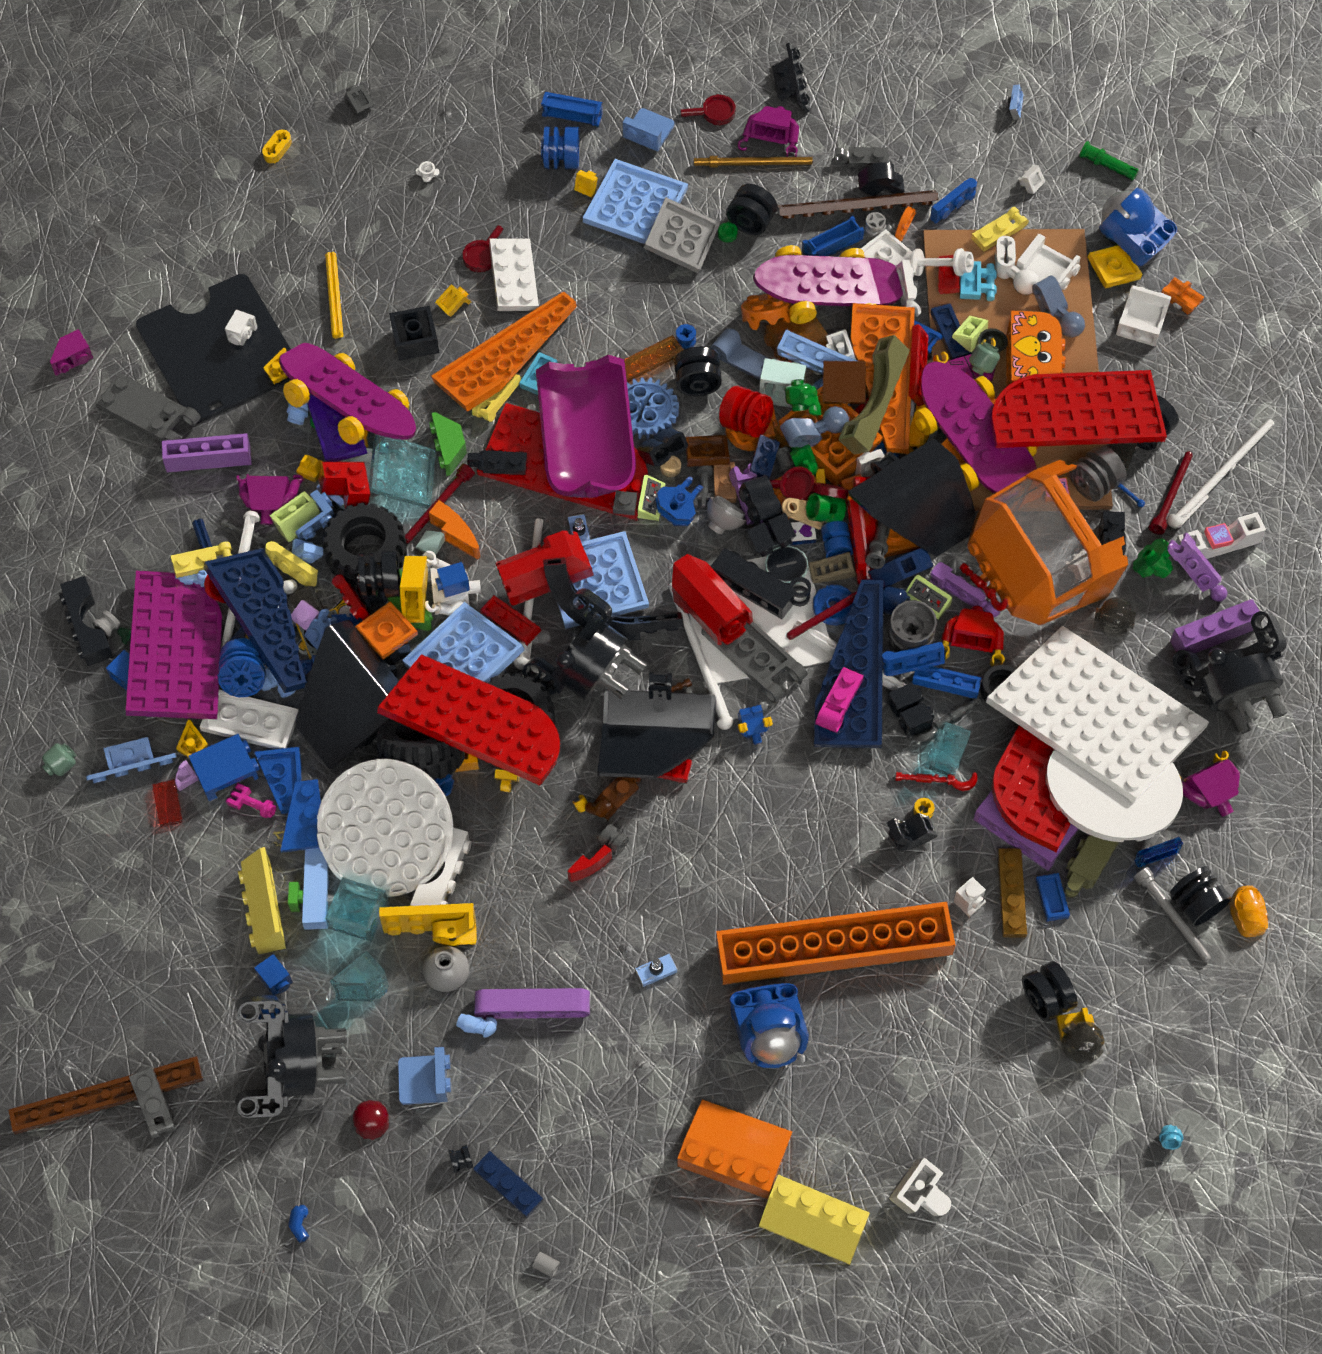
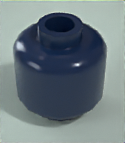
M886 587L883 590V614L892 615L893 610L899 604L910 601V596L907 595L904 589Z

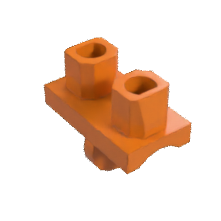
M1176 277L1161 292L1171 296L1170 303L1180 305L1182 311L1187 315L1192 313L1204 300V296L1191 288L1192 283L1189 281L1183 283Z

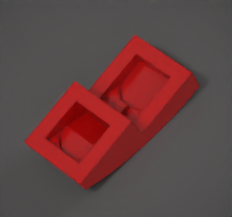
M604 845L590 860L582 855L568 869V880L575 882L584 879L603 868L612 860V850Z

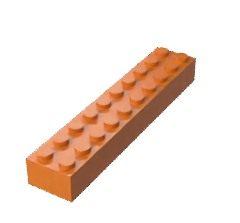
M947 902L716 931V946L722 985L953 955L956 946Z

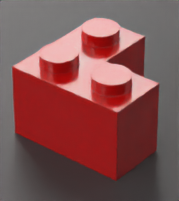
M322 462L319 474L321 494L325 492L326 495H343L345 510L350 505L352 507L358 506V503L368 505L370 489L364 462Z

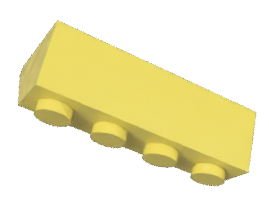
M263 847L241 861L242 870L238 871L240 884H245L246 890L242 892L244 905L249 907V912L245 913L247 925L252 926L253 933L249 934L252 948L256 947L258 954L286 949L272 867L266 849Z
M778 1175L759 1227L850 1265L870 1213Z

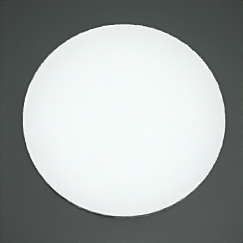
M1056 750L1053 751L1046 769V785L1050 792V799L1056 809L1061 811L1076 828L1103 840L1113 842L1136 840L1138 842L1152 838L1155 834L1166 830L1172 824L1181 807L1183 786L1179 773L1173 763L1135 803Z
M370 760L343 772L326 791L317 815L318 844L328 863V867L344 884L370 896L394 897L416 890L419 884H426L437 874L451 848L453 820L449 803L444 793L427 773L414 765L399 760Z

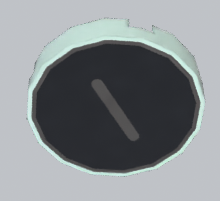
M787 546L781 549V547L773 549L774 552L766 558V572L774 574L777 579L784 583H790L794 578L805 577L807 574L808 560L805 554L798 548Z

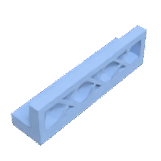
M785 330L777 347L779 356L801 365H806V368L822 375L823 361H857L788 330Z

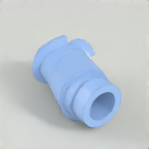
M200 570L197 574L176 579L184 582L185 585L196 583L205 588L204 583L207 573L205 570Z
M462 1013L457 1020L456 1026L461 1028L463 1032L478 1033L487 1038L495 1033L497 1021L493 1017H487L484 1020L482 1017Z

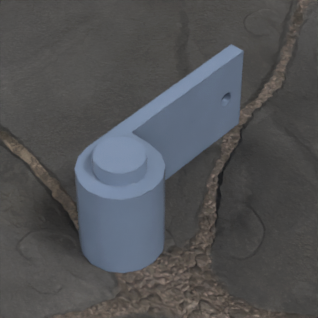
M725 329L710 346L711 349L717 352L721 361L759 380L765 358L770 359L742 345L740 334L734 329Z

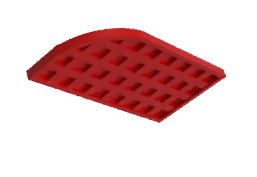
M1151 370L1029 375L1009 384L999 394L991 415V426L996 448L1165 442L1167 437Z
M505 403L485 451L526 452V475L483 473L482 470L478 469L477 475L614 514L613 507L616 492L593 498H577L560 495L551 488L545 470L540 412ZM634 447L636 466L633 479L626 487L618 491L637 493L635 515H615L637 521L644 475H648V471L643 458Z
M422 654L378 706V714L539 786L547 778L558 760L560 750L558 731L549 716L538 706Z
M1019 725L994 771L992 778L994 802L1003 819L1018 834L1049 850L1057 852L1071 823L1054 806L1050 799L1048 786L1046 785V769L1055 749Z

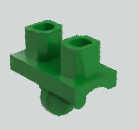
M810 445L792 447L790 456L794 466L807 468L816 477L819 467Z

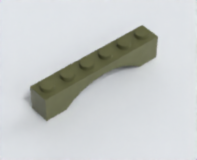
M895 335L878 340L872 355L874 381L869 401L857 417L844 424L838 439L854 455L870 452L873 447L880 424L893 396L903 366L906 363L910 350Z

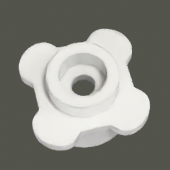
M426 161L421 163L419 168L416 169V175L421 176L424 182H430L434 176L439 175V170L435 169L432 162Z

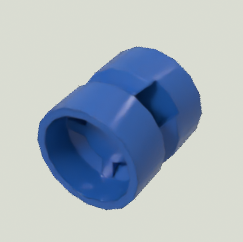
M832 521L821 528L826 558L850 552L851 555L853 554L849 526L846 522Z

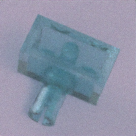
M948 722L945 723L943 729L939 728L935 737V741L938 742L936 748L931 747L927 760L931 761L929 769L944 775L951 774L955 776L969 742L971 731Z

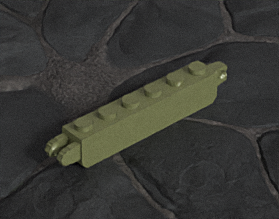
M1089 835L1087 840H1081L1076 850L1079 854L1076 858L1071 857L1066 866V869L1069 870L1066 878L1069 881L1064 891L1068 897H1076L1082 887L1085 889L1093 888L1119 842L1103 840Z

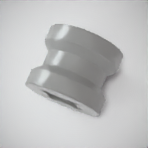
M878 212L867 215L865 233L869 237L875 238L885 230L886 219L884 215Z
M107 610L102 612L99 619H95L92 622L96 629L104 630L106 638L111 635L113 629H118L121 625L117 618Z

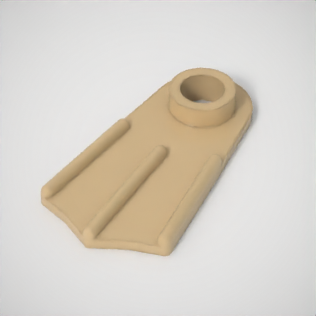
M787 498L783 501L782 511L783 513L786 512L787 517L818 530L822 528L824 521L816 522L807 518V500ZM790 504L794 506L793 511L790 509Z

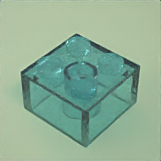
M342 877L325 918L328 929L372 942L380 923L379 907H386L388 903L386 890Z

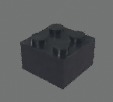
M430 305L389 313L399 361L439 353L438 339Z

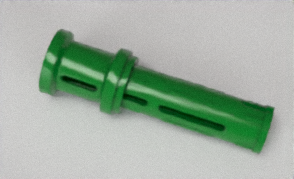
M1086 141L1079 154L1080 158H1087L1093 161L1094 165L1105 166L1134 181L1139 172L1138 168L1110 156L1103 148L1098 149L1090 145L1089 141Z

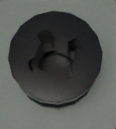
M467 1145L462 1146L461 1149L456 1151L448 1150L455 1174L463 1168H474Z

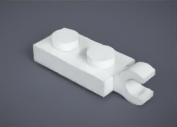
M902 260L896 266L903 290V296L900 299L901 306L915 307V317H918L921 314V308L914 302L917 297V288L913 283L914 270L910 265V260Z

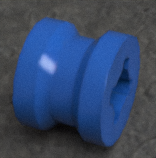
M689 324L680 325L676 330L677 347L681 350L695 347V328Z

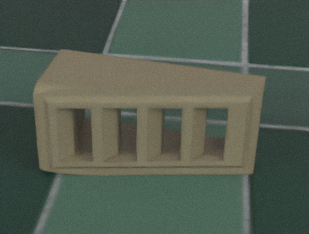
M850 552L808 563L813 584L856 577ZM843 564H847L846 569L843 568ZM834 565H838V571H835ZM826 566H829L830 573H826ZM816 568H821L822 575L818 576Z

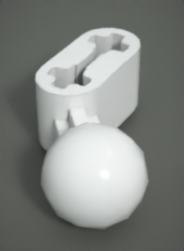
M1001 236L997 240L995 251V270L997 271V276L1002 279L1010 277L1014 279V288L1023 295L1033 293L1032 286L1039 282L1038 275L1033 270H1020L1015 266V241L1010 236Z

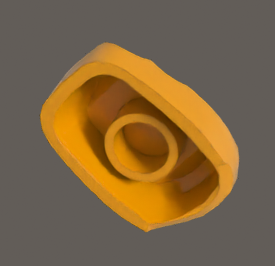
M1252 885L1237 888L1229 904L1238 932L1247 938L1263 935L1268 928V918L1261 893Z

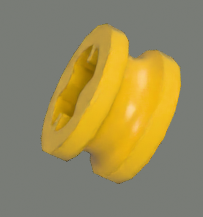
M928 798L918 799L914 805V815L921 813L931 818L935 809L934 803ZM923 805L925 808L928 807L927 813H923V810L920 812V807Z

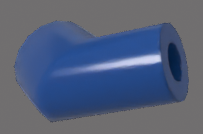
M305 1205L295 1206L291 1210L288 1223L290 1230L299 1243L309 1238L302 1225L303 1219L309 1213Z

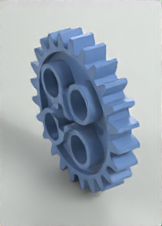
M641 377L640 382L633 379L632 385L627 382L630 412H634L630 413L633 436L636 433L638 434V439H641L642 435L649 439L650 434H653L655 437L663 429L672 428V423H676V417L679 415V402H677V395H673V389L667 390V383L660 386L659 379L652 383V377L649 378L648 382H645L643 377Z

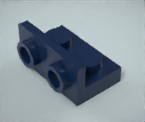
M760 435L758 438L750 472L755 473L757 478L766 475L769 479L780 442L764 435Z

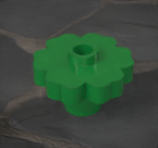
M1161 538L1153 541L1151 545H1146L1139 552L1138 558L1133 562V570L1142 578L1150 577L1152 574L1160 578L1167 577L1173 570L1172 562L1169 559L1171 555L1167 550L1169 543Z

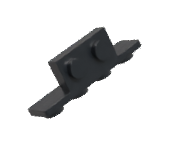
M789 42L786 44L789 58L772 66L777 95L782 101L796 94L798 104L807 113L810 111L809 103H811V100L806 93L808 86L803 78L804 68L799 59L801 58V53L797 47L794 48Z

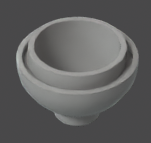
M720 496L710 497L707 503V513L711 520L708 527L716 533L722 535L725 530H735L742 527L747 521L744 517L745 513L730 501Z
M440 946L433 949L426 956L423 963L424 979L431 988L437 991H454L466 982L469 975V963L466 956L459 949L452 946ZM442 961L449 962V965L445 967L441 966L440 964Z

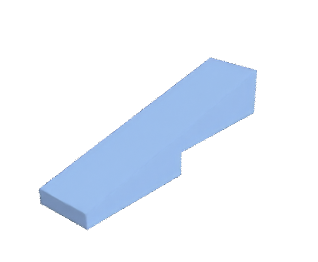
M320 848L305 850L302 915L304 930L328 929L329 867Z

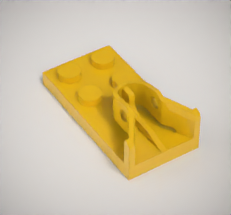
M473 903L379 907V917L383 932L389 935H400L401 932L423 934L425 931H432V940L442 945H475L477 942L476 916Z

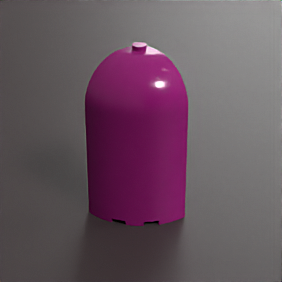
M609 354L597 360L585 362L586 366L574 367V364L547 362L536 369L546 476L551 488L560 495L577 498L603 496L623 489L633 479L636 461L625 361L622 358Z

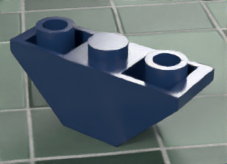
M920 548L884 564L882 568L873 569L868 573L871 580H883L884 589L934 567L928 552Z

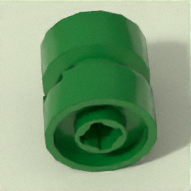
M813 493L807 500L806 516L811 521L829 523L832 521H842L845 516L846 504L843 498Z

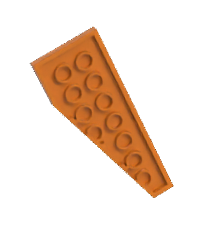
M563 291L431 375L433 382L464 410L470 411L503 389L577 307L576 301Z
M853 303L850 343L856 360L866 361V391L869 398L874 381L872 355L878 340L895 335L910 350L879 429L887 452L908 454L911 410L909 381L915 307Z

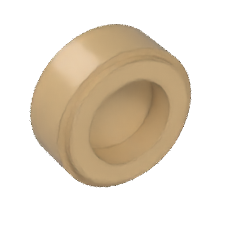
M671 456L665 464L660 466L661 473L666 477L677 476L681 472L680 459L676 456Z

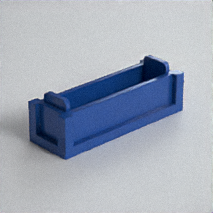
M545 92L541 106H543V117H555L599 127L603 115L602 102Z
M851 216L849 220L809 240L802 241V252L805 256H831L863 240L864 229L863 227L860 228L855 222V217Z

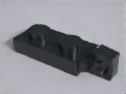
M506 451L468 453L467 464L470 467H478V470H482L483 473L526 475L527 453Z

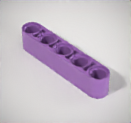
M481 989L475 991L474 1016L482 1017L483 1019L487 1017L495 1019L584 1018L590 1015V991L587 989Z

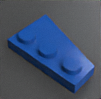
M294 747L254 752L281 814H288L295 782L302 781L300 748Z
M318 779L295 782L280 850L281 853L319 848L317 815L321 799Z

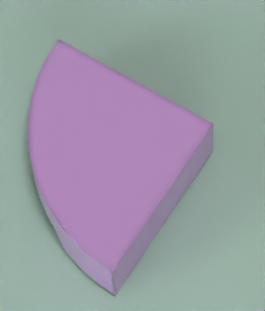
M186 760L179 765L175 777V783L179 792L199 780Z

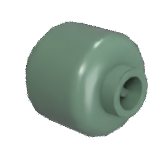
M986 342L976 345L969 358V363L973 366L972 370L980 375H983L984 372L992 373L1000 359L999 349Z
M56 743L43 754L42 760L45 764L42 767L50 776L53 774L60 777L64 776L75 766V757L77 755L67 744L63 743L61 745Z

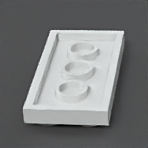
M490 239L489 247L497 311H533L537 309L539 304L530 239Z
M219 690L217 720L202 719L200 730L227 738L239 734L242 741L246 740L248 743L272 749H284L289 745L300 711L296 708L256 698L231 696L225 691Z

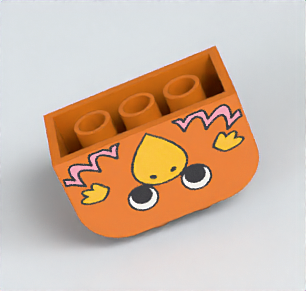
M1011 311L1006 332L1008 339L1006 347V387L1014 381L1029 375L1063 373L1066 363V357L1062 356V351L1065 350V339H1062L1059 321L1054 316L1045 312Z

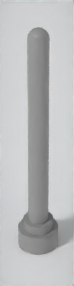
M1149 867L1138 872L1134 876L1138 885H1142L1144 888L1147 887L1204 962H1209L1211 960L1210 954L1154 883V874Z

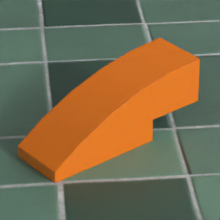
M438 500L429 511L430 523L442 530L446 542L478 560L480 558L479 545L472 531L456 512Z

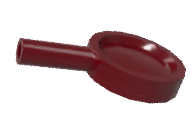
M716 94L707 98L703 103V107L680 109L681 117L703 115L713 125H725L734 119L736 105L730 97Z
M497 225L486 241L475 240L465 246L463 250V263L466 268L477 273L486 272L492 268L489 241L490 239H498L504 230L502 226Z
M793 467L785 472L781 480H770L772 487L780 489L786 499L808 500L809 496L815 493L812 489L816 479L812 472L804 467Z
M814 482L812 491L815 493L848 499L849 489L834 486L832 483Z

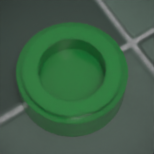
M725 222L718 227V238L721 241L730 243L736 240L738 228L735 224Z

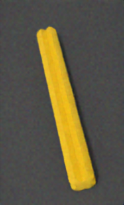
M327 252L325 260L332 337L337 339L343 337L337 257L335 252Z

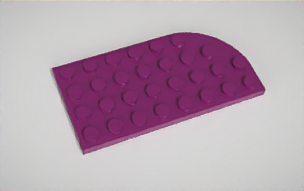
M136 571L126 716L217 720L218 667L222 627L221 610L218 603L205 592L204 587L196 583L185 585L184 582H180L179 579L175 578V573Z

